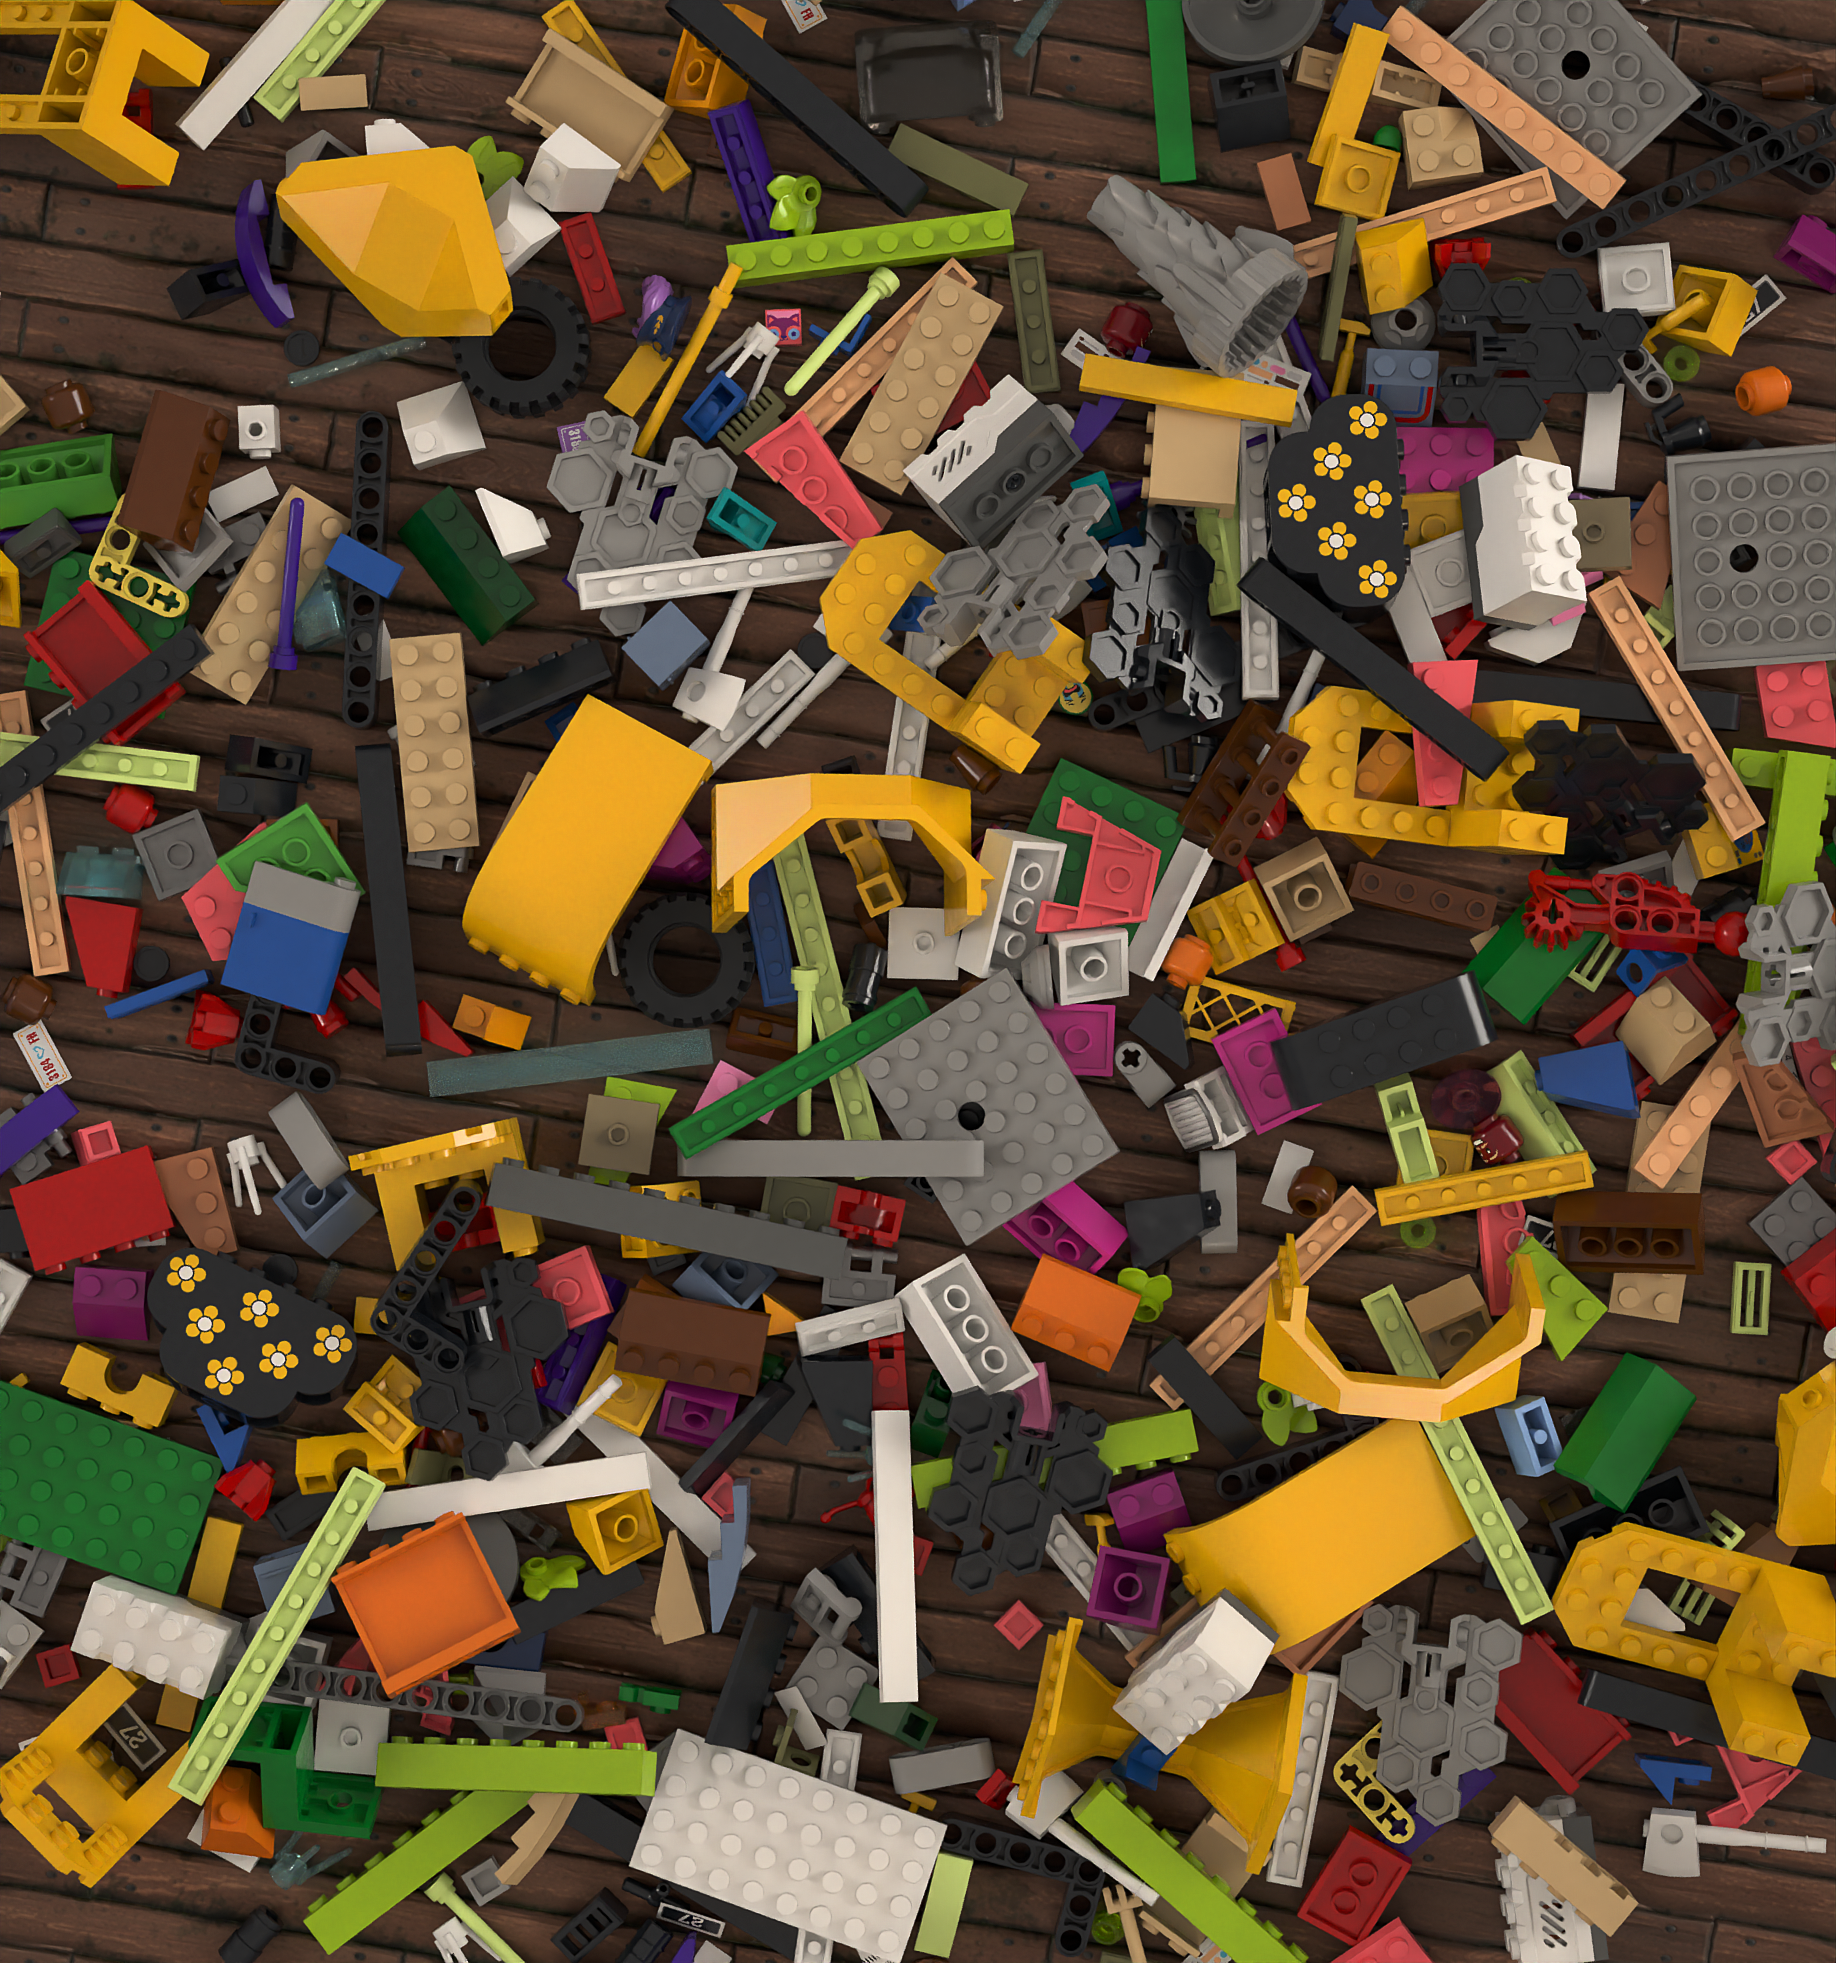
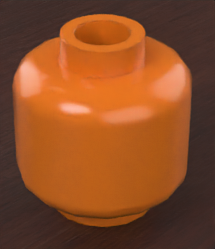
M1766 366L1744 373L1740 378L1739 384L1736 386L1735 396L1742 410L1752 416H1763L1781 411L1787 405L1789 395L1792 392V385L1788 376L1784 375L1780 369L1775 366Z
M1185 934L1184 938L1178 937L1173 939L1161 964L1163 971L1168 974L1166 981L1183 990L1186 989L1187 985H1201L1214 960L1213 955L1209 951L1211 946L1190 934Z

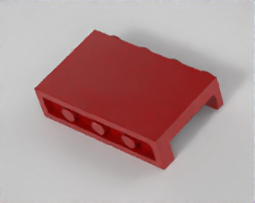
M87 580L77 589L80 593L33 632L27 631L23 635L29 642L25 646L26 650L38 663L44 660L52 671L48 673L49 677L61 690L67 688L75 697L71 703L76 709L153 652L103 591L90 580ZM176 682L103 737L102 740L107 745L112 742L114 745L123 746L184 695L186 690L179 682Z
M1684 953L1688 957L1685 965L1657 973L1646 990L1666 976L1710 1024L1713 1033L1719 1037L1734 1026L1735 1023L1732 1019L1739 1013L1735 1008H1731L1694 963L1692 960L1694 956L1691 953ZM1627 988L1568 1036L1579 1049L1620 1041L1615 1036V1032L1637 997ZM1629 1052L1637 1100L1640 1101L1651 1092L1648 1086L1655 1080Z
M151 1145L9 1189L35 1271L44 1269L46 1275L67 1269L65 1262L79 1258L80 1263L83 1264L102 1258L100 1251L110 1247H114L115 1253L136 1247L134 1240L147 1235L150 1242L171 1236L169 1228L175 1227L176 1224L175 1220L172 1219L153 1160L155 1157Z
M1529 1627L1523 1633L1521 1662L1499 1672L1498 1682L1500 1683L1495 1715L1560 1786L1571 1795L1580 1787L1578 1781L1623 1739L1628 1742L1632 1738L1626 1730L1631 1724L1623 1717L1578 1704L1577 1701L1583 1682L1577 1676L1582 1671L1568 1656L1562 1660L1553 1651L1558 1645L1544 1629L1538 1634L1532 1627Z

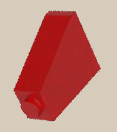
M66 896L65 904L86 985L97 988L96 995L118 998V992L129 993L134 967L133 961L136 955L144 909Z

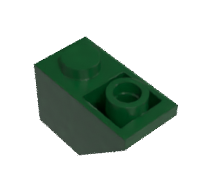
M935 1369L931 1371L910 1427V1448L938 1458L950 1429L945 1418L952 1391L941 1373Z
M863 1683L848 1714L902 1745L923 1751L938 1718L908 1702L880 1703L879 1689L867 1683Z

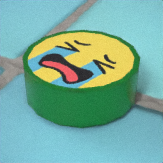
M1085 682L1083 684L1068 683L1058 698V704L1068 715H1082L1092 705L1093 693Z

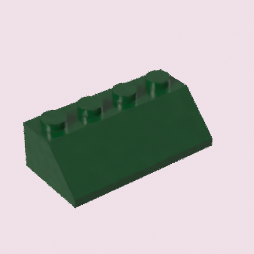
M450 486L424 504L397 532L482 646L486 645L539 605L538 601L511 565L502 557L499 549Z

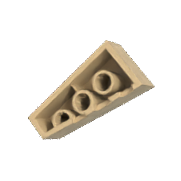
M1516 1795L1488 1827V1830L1494 1836L1491 1843L1506 1856L1511 1852L1522 1860L1519 1866L1535 1880L1538 1876L1544 1879L1549 1884L1547 1890L1562 1903L1568 1900L1577 1908L1575 1913L1590 1926L1596 1924L1609 1937L1614 1934L1639 1904L1623 1884Z

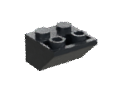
M1280 60L1211 73L1209 75L1207 86L1220 153L1291 139L1287 93Z

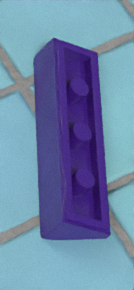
M741 100L709 111L708 116L750 243L789 238L792 236V230L780 231L769 227L777 200L769 194L767 186L775 177L750 100Z
M602 1273L600 1275L614 1312L570 1330L571 1337L547 1360L543 1369L548 1385L535 1389L538 1403L569 1416L572 1414L608 1332L607 1329L611 1325L627 1287L623 1282Z

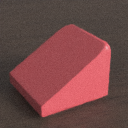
M111 1121L71 1133L80 1166L121 1154Z

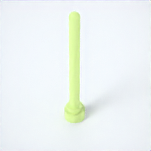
M880 266L869 277L866 293L786 383L784 391L787 395L794 396L799 392L878 299L882 300L885 297H890L900 286L899 279L891 270Z
M796 966L791 968V983L794 984V990L798 991L797 1054L812 1046V991L816 990V984L819 983V968L814 966ZM812 1088L797 1096V1132L800 1136H808L811 1133Z
M444 1871L426 1887L424 1893L433 1902L437 1900L440 1904L445 1903L505 1963H525L455 1893L456 1888L452 1885L454 1881Z

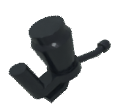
M1680 393L1651 411L1659 440L1654 438L1649 422L1643 423L1649 440L1658 444L1661 452L1665 455V485H1667L1666 456L1675 455V452L1702 448L1706 443L1712 441L1708 423L1703 415L1697 417L1690 416L1671 429H1666L1663 419L1684 406Z
M1191 735V741L1188 743L1189 773L1178 772L1176 747L1162 745L1164 778L1194 782L1188 787L1171 785L1170 789L1191 792L1195 789L1220 748L1219 738Z

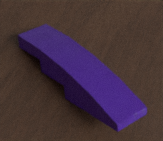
M1137 346L1132 361L1146 364L1151 351ZM1102 395L1097 406L1085 401L1083 402L1074 428L1070 433V437L1083 455L1112 423L1127 399Z

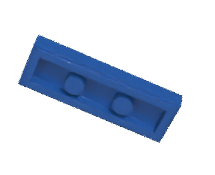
M204 969L104 1006L108 1018L120 1019L214 984L215 980L211 970Z

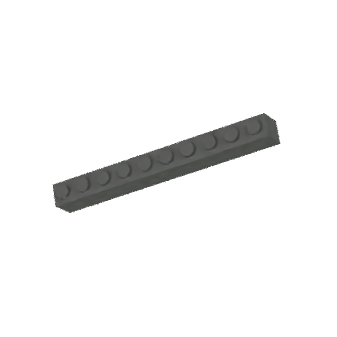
M503 1157L502 1164L493 1163L484 1205L839 1281L848 1238L839 1237L840 1229L819 1225L818 1232L804 1229L805 1222L784 1218L783 1224L769 1222L770 1214L750 1210L748 1217L734 1214L736 1207L720 1203H714L713 1209L700 1207L701 1199L680 1195L678 1202L664 1199L666 1192L650 1188H644V1193L639 1194L629 1191L631 1184L609 1180L608 1187L594 1184V1176L574 1172L573 1179L559 1176L560 1169L543 1165L538 1166V1171L523 1169L525 1161Z

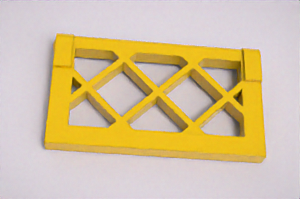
M1205 977L1201 985L1217 989L1221 995L1202 1005L1198 998L1200 985H1189L1182 1009L1187 1014L1188 1024L1190 1023L1191 1016L1201 1010L1211 1028L1208 1031L1189 1026L1190 1036L1209 1043H1213L1211 1038L1218 1035L1216 1030L1234 1020L1237 1025L1241 1024L1238 1018L1256 1008L1260 1014L1264 1013L1261 1008L1263 1004L1283 1009L1280 1018L1288 1032L1293 1012L1296 1010V1002ZM1234 994L1251 999L1255 1005L1236 1015L1226 996ZM1223 998L1233 1017L1214 1027L1204 1008ZM1195 1002H1197V1004H1198V1006H1199V1007L1196 1008V1009H1194Z

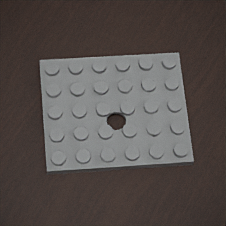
M1487 0L1446 39L1617 173L1703 95L1618 0ZM1571 51L1585 53L1590 61L1588 73L1578 80L1568 78L1562 70L1563 59ZM1452 93L1523 173L1546 167L1544 163ZM1547 167L1557 202L1552 205L1567 220L1589 198Z
M1836 443L1666 456L1676 670L1690 671L1836 660ZM1742 544L1754 547L1758 554L1756 565L1747 572L1736 571L1730 564L1732 550Z
M1009 968L998 972L856 1062L902 1140H984V1177H925L966 1246H970L1120 1152ZM969 1102H976L983 1107L985 1118L980 1128L971 1131L965 1129L960 1124L958 1115L963 1105Z

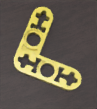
M124 493L116 505L89 568L90 579L98 587L159 615L178 618L188 610V595L175 585L130 565L141 539L127 531L130 535V544L127 548L118 550L112 544L113 534L118 530H125L117 525L125 496ZM111 563V571L122 576L125 575V569L129 570V573L122 581L121 591L117 589L121 582L111 578H107L105 582L102 581L103 575L99 572L101 566L107 567ZM136 577H143L148 582L149 588L146 595L138 598L131 593L130 584ZM157 584H160L162 587L157 591ZM156 591L166 596H172L175 592L177 594L176 600L180 602V606L167 611L168 604L155 598L154 605H151L149 602L155 596Z
M1381 1720L1336 1763L1333 1775L1342 1790L1387 1839L1394 1843H1405L1415 1833V1821L1385 1786L1376 1779L1374 1773L1377 1771L1378 1759L1370 1758L1365 1749L1370 1739H1381V1733L1379 1732L1382 1728ZM1344 1764L1349 1767L1354 1764L1357 1765L1359 1769L1356 1771V1776L1362 1782L1365 1781L1367 1776L1372 1781L1371 1784L1361 1789L1358 1796L1352 1792L1358 1786L1351 1779L1344 1782L1341 1778L1344 1774L1341 1767ZM1371 1789L1382 1792L1385 1799L1383 1807L1376 1811L1367 1808L1364 1802L1365 1794ZM1391 1803L1397 1808L1391 1814L1397 1820L1405 1818L1408 1821V1824L1405 1826L1408 1832L1406 1836L1400 1833L1395 1836L1392 1835L1390 1832L1393 1828L1392 1823L1385 1818L1381 1824L1377 1819V1816L1384 1814L1388 1810Z

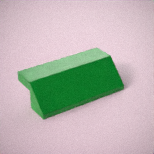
M1553 867L1547 874L1568 876L1556 867ZM1556 890L1575 903L1602 905L1587 890ZM1532 892L1463 970V972L1475 970L1481 990L1504 1012L1522 1025H1525L1604 935L1601 932L1584 931L1580 940L1576 942L1568 941V948L1565 951L1558 945H1554V950L1549 953L1546 944L1535 949V946H1533L1534 938L1526 939L1524 936V928L1526 927L1521 924L1522 915L1527 913L1525 903L1532 897ZM1552 902L1549 923L1556 924V920H1554L1555 902Z
M1626 1352L1553 1466L1557 1473L1586 1485L1595 1501L1625 1513L1697 1398L1657 1364Z

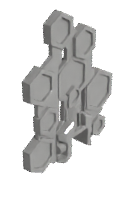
M605 410L588 413L582 431L590 440L581 441L578 450L556 455L546 487L569 513L581 511L579 519L583 522L584 526L569 570L568 582L578 591L576 574L701 558L693 549V544L704 519L708 498L719 496L723 487L731 490L738 469L735 463L720 447L705 450L697 440L688 436L672 440L664 466L633 456L631 453L640 427L632 418L622 415L610 417ZM642 470H647L641 490H637ZM618 471L623 476L615 505L605 508L616 472ZM677 485L674 496L665 498L656 525L649 518L658 488ZM645 602L603 607L599 619L615 637L635 633L641 628L647 608L644 606Z
M1094 484L1074 489L1066 501L1058 506L1051 499L1032 503L1021 513L999 546L990 549L987 554L984 553L980 546L948 552L929 577L938 591L934 598L937 604L926 606L917 618L926 635H937V637H940L951 647L960 646L965 643L976 626L981 624L977 632L994 658L998 653L1010 650L1017 660L1043 655L1059 634L1050 620L1051 616L1059 614L1070 600L1068 593L1076 582L1095 578L1109 559L1095 537H1088L1086 534L1091 525L1098 523L1111 505L1099 486ZM1069 526L1063 535L1065 541L1061 545L1057 537L1064 527ZM1000 571L996 578L991 582L996 573ZM1034 582L1023 597L1025 605L1018 611L1014 604L1028 584Z
M1808 881L1789 884L1780 904H1776L1775 908L1767 904L1752 905L1744 921L1749 935L1747 942H1744L1738 948L1740 956L1744 959L1762 962L1761 990L1741 993L1736 1002V1007L1740 1013L1744 1014V1020L1747 1025L1741 1044L1750 1065L1762 1067L1779 1064L1788 1042L1808 1041L1814 1037H1817L1821 1048L1836 1050V925L1830 920L1834 913V908L1823 882ZM1813 944L1811 950L1807 952L1792 954L1790 947ZM1772 970L1778 972L1777 974H1771ZM1810 990L1811 997L1791 999L1789 1005L1785 1007L1791 991Z
M1380 1603L1365 1609L1363 1612L1362 1628L1371 1635L1362 1639L1361 1648L1342 1656L1339 1691L1365 1711L1377 1707V1716L1382 1719L1376 1779L1394 1793L1408 1788L1417 1800L1416 1812L1436 1827L1459 1817L1462 1792L1458 1789L1459 1775L1475 1768L1481 1771L1506 1760L1508 1733L1494 1723L1500 1683L1498 1682L1499 1672L1521 1662L1523 1634L1502 1618L1486 1623L1477 1615L1463 1614L1451 1619L1448 1646L1417 1642L1420 1613L1408 1606L1395 1605L1387 1608ZM1430 1655H1432L1430 1675H1428V1674H1429ZM1404 1661L1411 1665L1409 1693L1407 1697L1401 1699ZM1466 1663L1465 1675L1457 1678L1453 1707L1445 1701L1448 1670ZM1450 1750L1449 1758L1442 1760L1441 1775L1435 1777L1431 1773L1433 1757Z

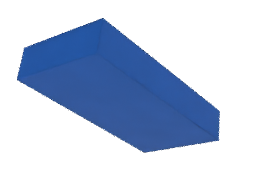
M340 533L324 562L326 566L386 599H389L405 570V567L343 533Z

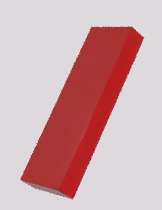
M591 211L557 223L562 228L560 232L592 325L625 315L626 311Z

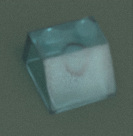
M77 846V853L66 852L57 883L56 894L142 900L144 864L141 856H134V849L113 848L111 855L99 854V847Z

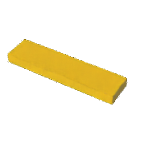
M1353 23L1307 162L1324 167L1332 134L1354 139L1390 34Z

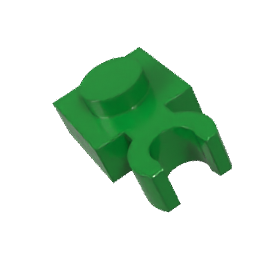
M622 1682L618 1700L640 1702L642 1705L650 1706V1711L670 1714L671 1709L678 1710L682 1690L652 1685L640 1686Z

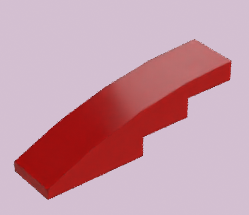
M353 967L344 978L371 1004L381 1010L380 990L360 968ZM423 1000L418 1004L421 1037L466 1057H471L476 1052L428 1000Z

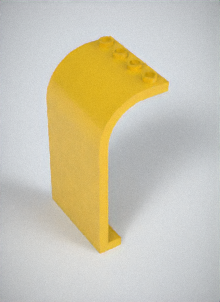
M587 694L491 850L475 880L462 920L464 933L467 939L470 940L468 945L485 955L488 951L500 957L498 961L502 965L513 971L521 968L530 973L529 978L541 987L548 988L549 985H552L561 990L560 996L570 1003L578 1005L581 1001L590 1006L597 995L593 986V977L601 953L617 922L702 781L707 783L713 774L712 761Z
M1386 1418V1421L1251 1502L1206 1523L1192 1527L1174 1528L1163 1536L1167 1542L1166 1550L1168 1555L1175 1563H1178L1184 1575L1182 1577L1183 1584L1188 1592L1195 1596L1199 1606L1202 1607L1224 1588L1229 1590L1280 1635L1269 1654L1272 1655L1321 1632L1473 1538L1476 1534L1419 1421Z

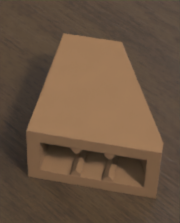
M1755 1522L1744 1531L1745 1536L1732 1551L1789 1566L1799 1546H1788L1780 1540L1775 1533V1523L1771 1522L1769 1528ZM1691 1579L1687 1580L1689 1583L1732 1607H1735L1741 1595L1739 1592Z

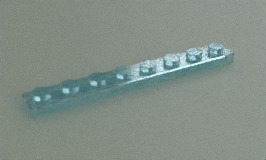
M710 1028L431 1061L426 1062L430 1097L713 1064L714 1059Z

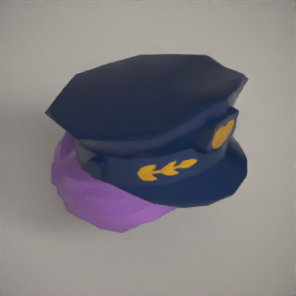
M652 275L646 277L642 282V316L637 319L639 328L633 327L632 333L636 338L638 346L649 345L659 353L663 362H665L683 330L691 309L692 298L691 295L681 299L672 296L674 291L672 285L666 281V278Z

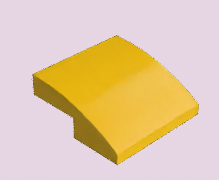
M1255 879L1249 880L1187 911L1188 918L1197 937L1211 946L1209 951L1214 959L1211 966L1216 975L1285 943Z
M392 1354L370 1382L365 1381L343 1410L396 1455L425 1427L415 1424L409 1397L422 1386L420 1375L397 1355Z

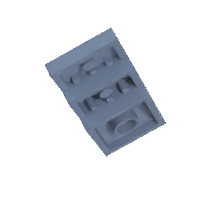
M751 1477L736 1478L732 1486L734 1514H724L720 1522L722 1550L712 1551L708 1559L712 1633L720 1632L737 1589L747 1547L751 1515Z

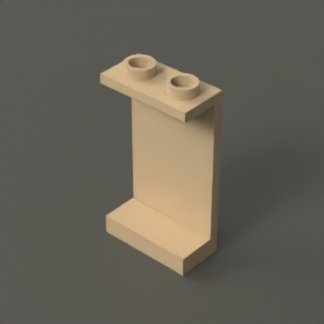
M1212 1806L1180 1850L1185 1854L1192 1851L1206 1865L1203 1870L1211 1877L1217 1874L1232 1888L1229 1893L1235 1898L1253 1874L1245 1872L1248 1844L1223 1815ZM1271 1848L1263 1864L1264 1867L1273 1856ZM1161 1895L1152 1907L1142 1901L1143 1906L1137 1908L1138 1915L1142 1918L1140 1924L1154 1935H1157L1160 1931L1170 1939L1168 1943L1170 1947L1185 1957L1189 1953L1197 1959L1200 1955L1199 1946L1206 1938V1935Z

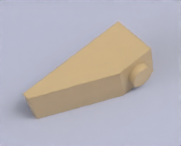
M677 1526L671 1527L669 1531L654 1610L655 1616L651 1617L656 1638L662 1636L664 1645L701 1635L707 1631V1624L681 1533Z

